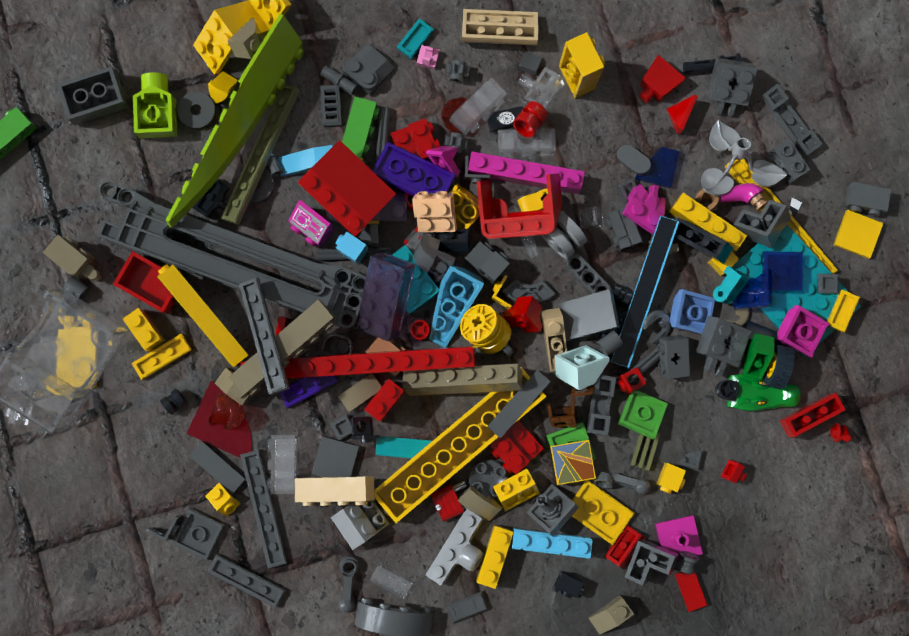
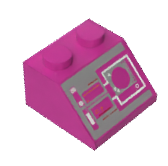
M301 200L297 203L288 220L290 225H292L290 229L298 235L302 233L306 236L305 241L313 247L315 245L321 247L334 231L331 223Z

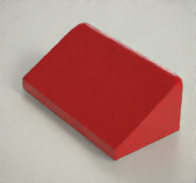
M626 525L605 557L624 570L632 559L638 541L645 540V537Z

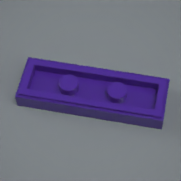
M336 375L304 377L289 385L290 389L279 393L286 407L289 408L339 381Z

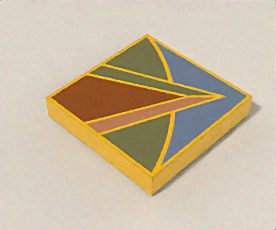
M589 440L550 446L557 485L596 479Z

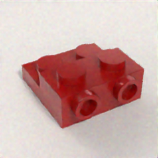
M426 118L390 133L395 146L427 161L430 160L426 154L427 150L440 147L438 139L434 140L431 134L434 133L432 123H427Z
M519 420L501 438L498 437L489 445L492 448L490 450L491 454L496 459L500 457L504 462L502 466L509 474L513 472L515 475L544 449Z

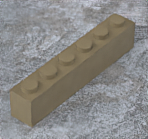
M318 299L275 336L284 368L290 364L289 360L294 356L298 357L305 351L304 347L306 345L315 343L320 338L319 334L324 330L328 331L335 325L334 321L337 320V317L322 300ZM258 352L229 376L243 395L252 396L261 389L259 386L265 382Z
M518 364L403 371L402 388L409 396L522 390V370Z

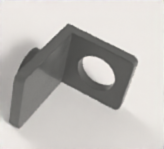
M466 156L465 181L477 184L478 181L491 179V175L468 174V156Z
M175 516L166 534L153 527L147 528L146 531L164 541H168L172 535L175 536L180 528L178 524L182 516Z

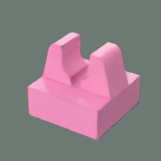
M421 45L417 65L435 69L440 50Z

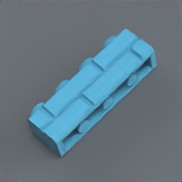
M513 528L511 548L590 559L592 538L556 533L553 537L545 531Z

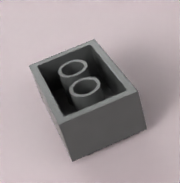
M112 66L57 84L67 118L74 125L129 108L118 73Z

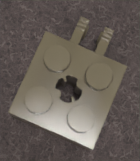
M57 235L42 252L69 275L79 279L88 278L94 282L102 278V273L96 269L98 264L94 261L95 257L88 251L80 248L81 245L68 236L63 238Z

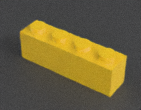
M684 192L669 211L675 217L681 218L728 242L733 247V253L738 250L747 235Z

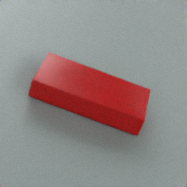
M682 571L675 573L674 575L687 611L691 612L707 606L695 572L694 574H687Z

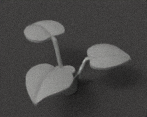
M720 120L714 124L709 136L711 146L720 152L728 149L732 151L733 157L724 173L717 168H710L704 171L701 183L706 193L720 196L730 192L734 181L726 175L736 159L742 160L746 156L748 157L749 169L753 172L752 179L758 185L771 187L786 177L787 174L771 162L757 160L752 165V151L749 150L751 142L747 138L740 137L734 129L728 127Z

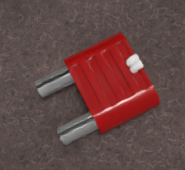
M465 481L454 486L450 484L430 494L443 522L464 513L466 507H462L463 505L458 501L455 492L467 486L465 484L456 488L464 484Z

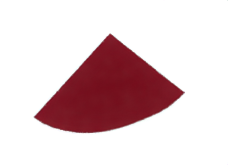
M210 381L186 434L241 458L240 454L252 452L251 432L247 420L234 400L226 395L214 382Z

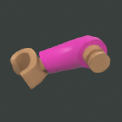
M754 183L735 185L730 192L720 196L708 194L702 189L695 197V201L711 200L713 203L707 206V209L712 212L716 209L718 202L743 201L747 204L751 203L753 206L756 205L757 211L763 209L768 203L767 200L764 201L765 197L762 194L764 190Z

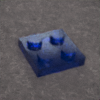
M762 252V291H803V252Z

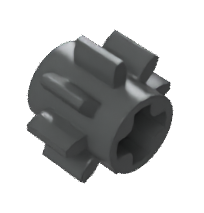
M453 60L452 65L448 64L447 76H450V81L463 83L464 78H469L470 67H466V62Z
M453 132L450 137L446 136L444 145L458 147L455 155H461L462 151L466 152L468 140H464L465 135Z

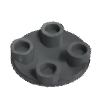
M494 460L478 462L472 468L469 475L470 486L472 485L484 497L489 495L491 498L498 497L493 487L508 479L505 468Z

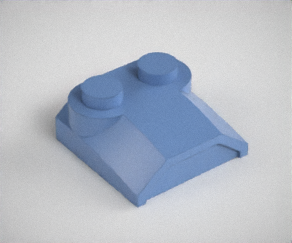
M684 289L679 290L673 300L670 315L671 327L702 334L708 316L712 317L715 299Z

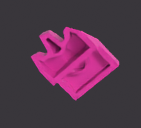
M639 184L632 188L627 198L628 203L622 214L651 234H654L659 217L665 214V198H658V185H652L646 191Z

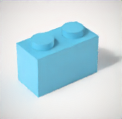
M348 232L345 235L341 234L335 243L337 244L336 249L338 252L359 265L369 250L365 243Z

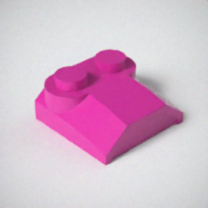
M795 305L787 312L777 332V337L781 343L787 344L812 358L821 337L830 323L803 307Z

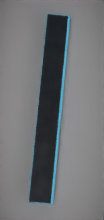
M664 216L659 217L619 334L623 345L613 352L611 358L613 363L630 367L642 332L644 320L651 306L679 221Z

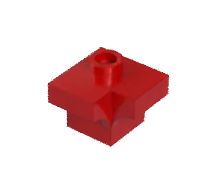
M533 296L517 297L515 304L511 309L505 310L502 317L512 328L520 327L525 333L540 332L543 326L540 321V313L543 307Z

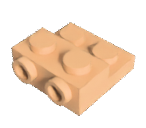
M421 191L415 194L412 201L414 217L417 218L418 232H456L457 224L453 193H447V191L436 193Z

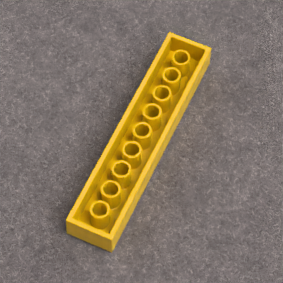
M520 367L522 370L523 387V385L530 379V376L525 372V370L522 367ZM518 391L490 392L374 490L375 499L395 523L400 521L498 438L487 426ZM541 392L514 423L542 401L546 395Z

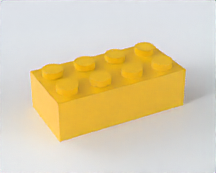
M587 32L565 42L559 63V68L575 99L595 90L605 65L602 55H598L595 49L596 43L593 37H589Z

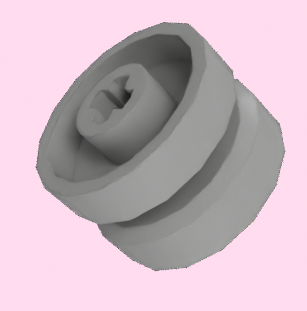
M562 211L560 212L555 231L542 235L550 247L565 260H568L575 253L574 247L581 248L587 242V238L581 229Z

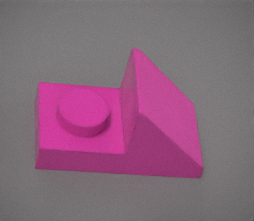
M440 146L427 150L426 154L433 164L456 174L455 177H458L460 170L453 161L458 147Z

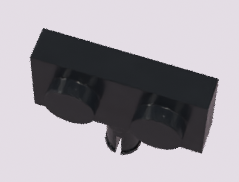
M218 179L192 208L209 219L218 207L225 210L227 203L223 199L230 187Z

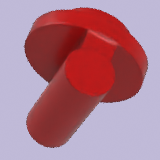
M835 423L834 427H831L830 437L834 438V442L838 443L840 440L848 442L851 440L846 425L840 426L839 423Z

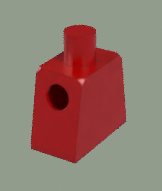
M658 55L640 83L644 90L639 97L645 103H648L652 97L657 101H661L678 88L685 80V77Z

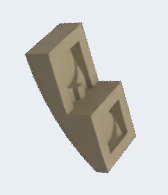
M371 373L338 397L348 412H351L377 394L382 386L373 373Z
M472 485L458 499L471 512L488 521L502 509L489 495L484 497Z

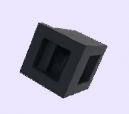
M560 571L552 589L557 593L560 589V594L571 598L572 595L581 598L585 587H583L581 580Z

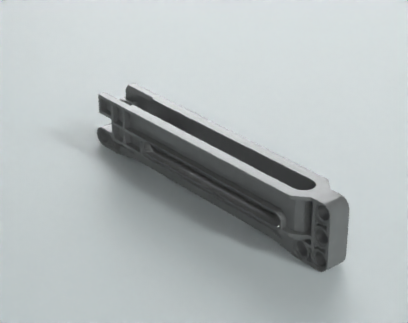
M104 182L100 186L99 192L103 198L128 208L121 226L106 220L103 221L97 236L106 239L107 242L168 265L173 264L176 268L241 291L240 283L257 277L260 279L265 301L302 314L319 299L337 317V320L334 321V326L345 330H351L356 326L370 290V282L366 276L343 267L312 262L188 215L183 216L171 228L166 222L171 209L155 204L137 192L112 182ZM110 188H114V193L111 196H107V191ZM131 194V201L125 203V197ZM178 233L321 285L322 290L314 293L173 240V237ZM345 273L348 275V280L343 283L339 282V275ZM359 280L366 281V286L363 289L356 288V283ZM352 298L359 299L360 302L357 307L349 305V301ZM345 316L352 317L353 320L350 325L346 326L343 324L342 320Z

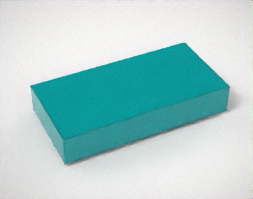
M419 18L398 44L397 49L412 60L420 50L421 45H424L432 35L434 29Z

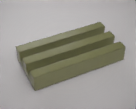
M657 433L653 440L646 466L643 463L651 438H646L640 461L636 463L644 436L639 434L630 465L650 470L660 433Z

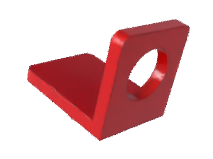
M637 367L618 377L619 387L623 392L626 391L627 394L646 384L644 377ZM631 374L639 377L637 385L629 384L628 377Z

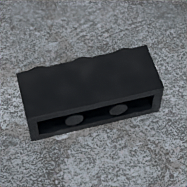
M678 218L679 224L674 238L724 265L733 247L713 234Z

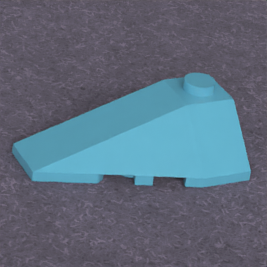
M453 265L449 267L440 284L429 340L444 348L448 345L460 325L462 317L469 310L484 285L480 276L462 267Z

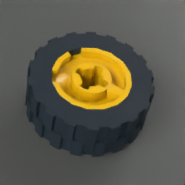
M781 345L774 346V356L764 374V384L766 386L780 390L787 386L794 367V349Z

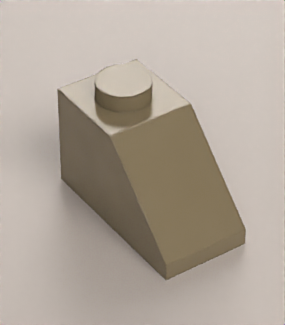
M251 18L228 40L235 57L247 59L253 58L263 42L262 33L254 18Z
M225 368L215 384L240 405H247L253 395H243L229 378L233 372Z
M619 595L588 617L598 633L602 634L619 626L633 616L634 613Z

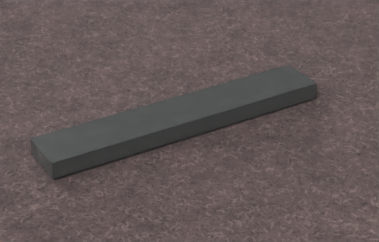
M256 277L240 283L241 294L268 393L273 395L290 389L260 279Z
M256 450L240 454L267 567L272 568L287 564V557L261 452Z

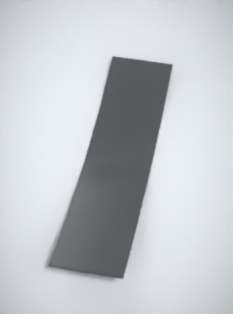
M537 370L523 385L522 390L515 394L487 427L501 438L551 381Z

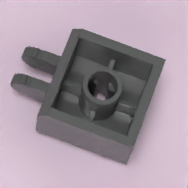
M716 58L708 88V97L711 100L718 101L716 114H722L725 102L729 103L728 116H733L736 104L748 106L758 69L754 64ZM735 79V82L730 85L729 82Z
M708 316L696 348L697 353L708 357L704 367L705 372H712L716 361L718 362L714 374L718 377L722 376L727 364L739 367L752 331L721 318Z

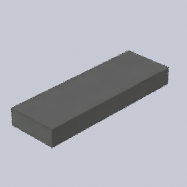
M204 441L189 455L232 494L246 480L244 476Z

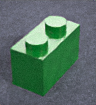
M754 334L743 357V376L762 380L774 356V337Z

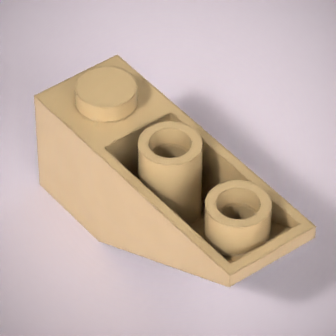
M560 308L541 311L550 372L556 371L555 355L567 352L564 321Z

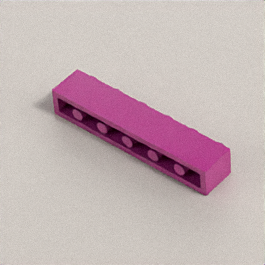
M471 152L468 174L491 175V179L545 189H547L546 175L560 173L561 191L573 194H580L585 172L478 152Z

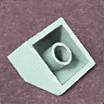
M587 345L555 355L556 377L578 390L585 389L587 386L595 384L608 364L609 357Z

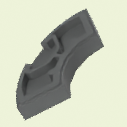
M515 279L502 291L505 296L515 302L517 297L533 296L538 303H542L556 294L544 280L537 284L528 285Z

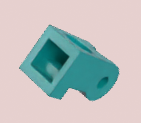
M727 266L724 270L727 276L721 285L713 291L715 301L723 304H731L749 281V278L736 268Z

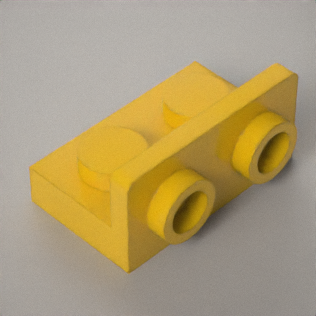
M528 469L493 487L505 512L540 494Z

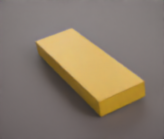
M181 333L136 360L132 365L140 379L144 380L189 353L192 349Z

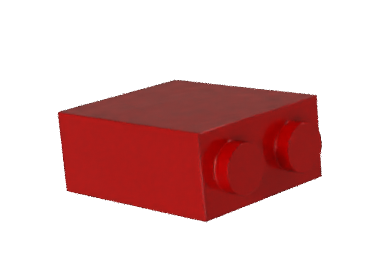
M388 378L364 410L382 423L406 392Z

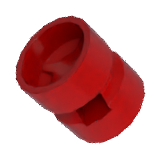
M530 101L515 118L513 126L519 134L531 138L548 118V112L540 103Z

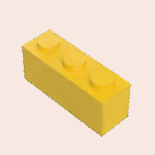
M494 524L476 579L477 583L496 589L513 536V530Z

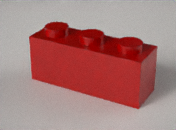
M830 393L779 421L788 437H796L845 411V408L837 393Z

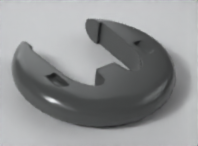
M663 310L651 312L644 320L643 330L647 329L658 318L657 324L662 327L661 331L650 340V343H659V338L667 337L670 332V317Z

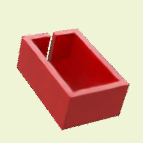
M132 251L113 285L167 315L177 301L157 277L160 274L158 270L162 267Z

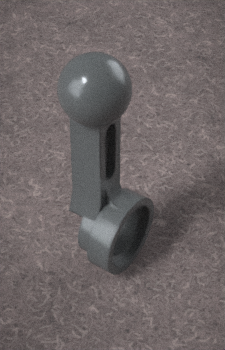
M599 472L596 475V479H594V485L603 489H610L613 487V484L634 489L639 494H646L650 490V483L646 479L637 480L612 472V475Z
M352 555L344 556L339 563V569L344 577L343 598L339 601V609L344 613H349L354 608V602L351 599L352 578L359 568V562ZM351 562L354 564V569L348 571L343 565Z

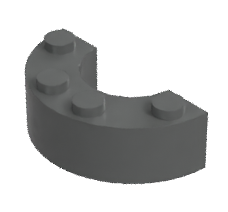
M371 598L358 600L354 624L361 629L391 636L432 635L435 612L431 611L432 608L420 607V609L411 610L410 607L400 606L399 609L391 608V604L380 603L379 605L373 602Z

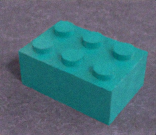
M406 245L375 267L376 272L409 316L438 296L439 288L429 275L415 263L413 254Z

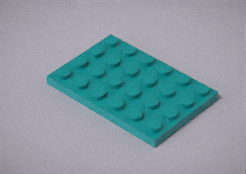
M788 225L785 226L772 248L757 243L732 266L749 278V281L742 290L778 330L787 312L795 305L803 307L827 322L840 290L847 291L838 281L837 294H817V274L832 273ZM857 303V306L853 313H855L861 307L859 303ZM827 326L819 343L822 342L835 329ZM797 351L802 357L806 356L805 354Z

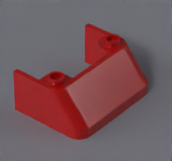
M560 173L546 175L548 195L543 199V210L509 213L508 204L505 200L500 198L493 199L491 180L478 181L477 191L482 234L486 238L494 239L544 235L554 232L562 208Z

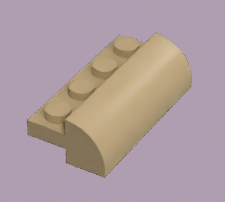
M463 9L462 42L537 45L538 12Z

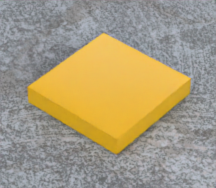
M846 210L833 246L870 259L883 223Z

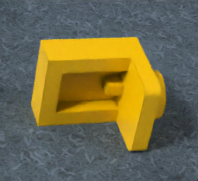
M220 483L206 495V498L213 507L226 517L233 513L240 505V502Z

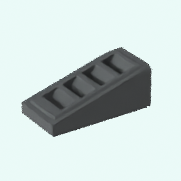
M339 85L320 86L323 126H342ZM336 93V95H326V94ZM336 100V103H326V101ZM337 108V111H326V109ZM326 116H337V119H327Z

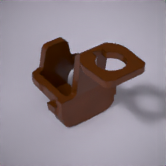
M594 385L587 386L585 388L588 389L587 391L573 388L571 391V406L552 408V403H548L547 407L551 426L577 427L575 396L593 394ZM557 414H567L566 416L554 417Z

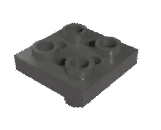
M551 484L543 494L539 495L540 498L536 499L534 505L526 513L554 537L579 507Z

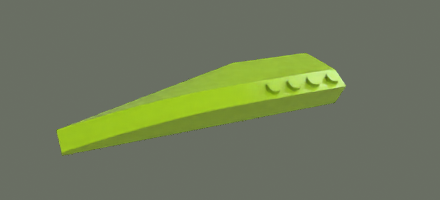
M279 14L238 81L241 83L238 91L233 90L230 96L229 108H224L221 113L220 126L216 124L200 153L203 155L200 164L195 163L192 168L191 181L185 182L182 187V198L177 197L166 218L169 227L172 228L185 216L227 169L254 131L268 106H272L275 102L276 93L278 90L281 91L283 89L287 75H291L295 68V62L302 58L304 53L302 41L283 14Z

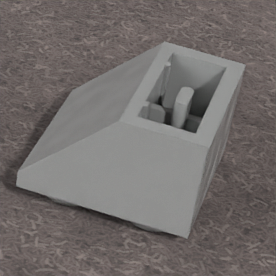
M374 500L367 501V505H355L354 501L331 517L352 550L389 525V522Z

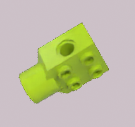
M150 72L141 75V91L133 95L134 134L140 139L177 137L176 99L169 93L168 75Z

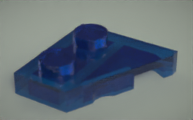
M661 147L650 159L651 169L649 173L643 176L636 175L635 180L670 189L680 151Z
M765 269L763 274L756 278H751L734 300L735 310L772 307V270Z

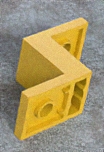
M247 0L215 9L193 46L213 74H218L233 53L228 40L251 18H254L264 40L279 14L285 15L292 4L289 0H270V4L269 0Z

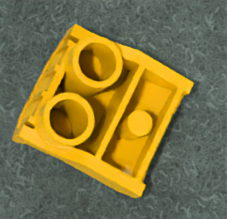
M457 184L449 192L454 194L457 229H469L480 216L479 201L467 189Z

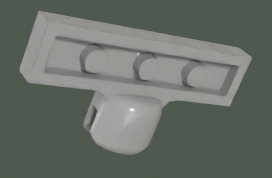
M466 508L427 571L426 576L440 586H443L457 564L468 571H474L480 565L484 554L480 549L472 545L471 540L484 519Z

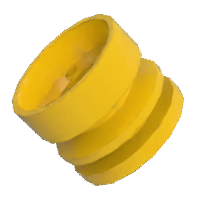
M478 304L471 307L461 319L460 330L463 337L485 354H494L501 351L510 340L511 328L509 323L492 307L486 304Z

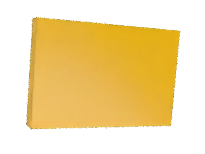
M585 480L572 499L579 507L572 517L611 545L615 543L635 514L589 480Z

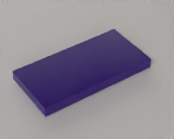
M389 142L386 143L372 170L385 183L412 196L421 191H427L428 193L447 191L448 193L456 174Z

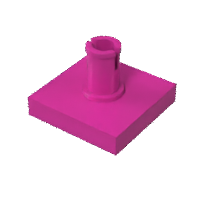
M694 515L655 523L661 547L680 554L681 551H687L695 555L703 554Z

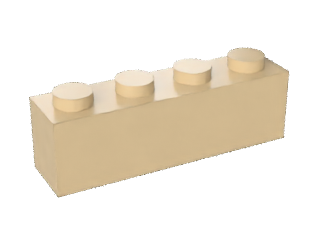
M374 476L295 478V502H303V506H313L314 502H320V506L332 505V502H338V505H349V501H355V505H367V501L374 500Z

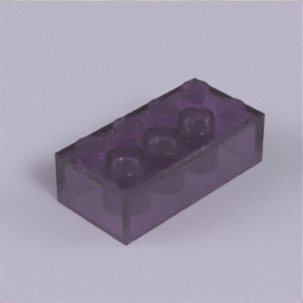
M383 252L370 256L355 329L388 342L399 337L415 264Z

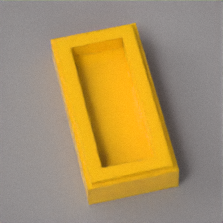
M843 289L840 290L827 319V322L830 323L829 327L844 333L860 297Z

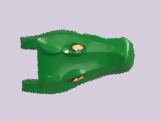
M742 374L728 375V380L737 382L738 394L736 402L727 401V408L758 412L779 407H795L800 403L801 393L796 385L787 384L784 389L780 390L766 386L764 384V377L760 380L743 376Z

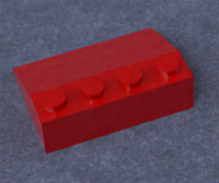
M340 140L297 182L354 237L396 195L384 181Z

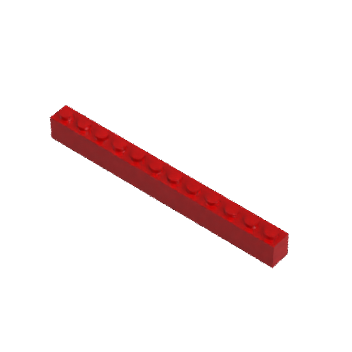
M475 346L293 357L289 360L290 364L284 370L288 379L476 366Z

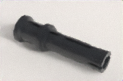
M737 53L735 56L725 57L720 55L718 57L742 62L740 53ZM716 59L683 62V73L713 71Z

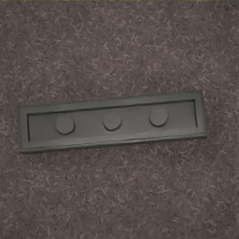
M216 554L207 571L277 608L286 589L219 554Z

